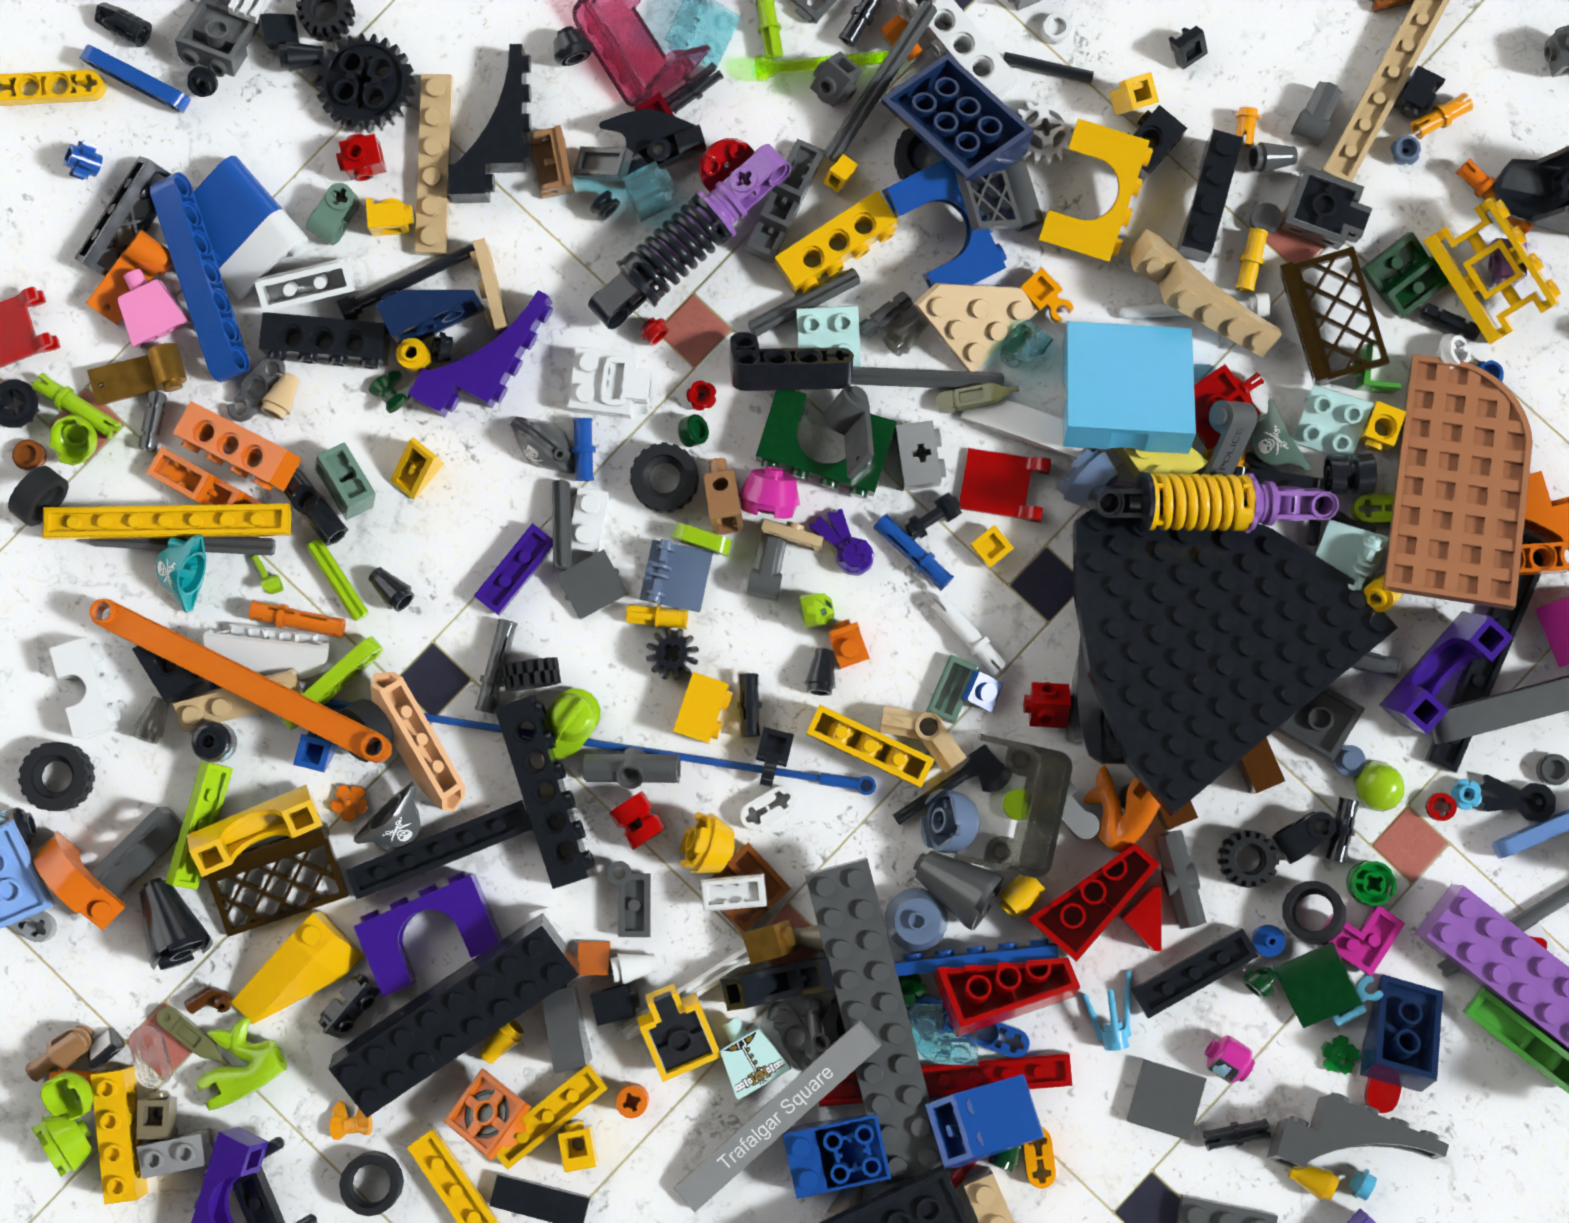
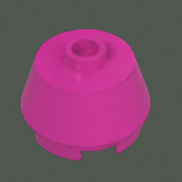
M766 466L765 469L751 470L738 494L741 497V509L754 515L761 512L774 514V518L778 519L793 518L796 507L800 505L796 478L793 475L784 473L783 469L778 467Z

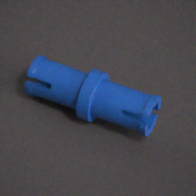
M592 418L573 419L574 446L571 447V453L574 454L575 459L574 481H594L593 453H596V446L592 444Z

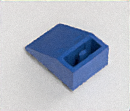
M1024 1074L955 1093L925 1104L944 1168H959L1045 1137Z
M877 1114L812 1122L790 1127L783 1133L797 1199L891 1179Z

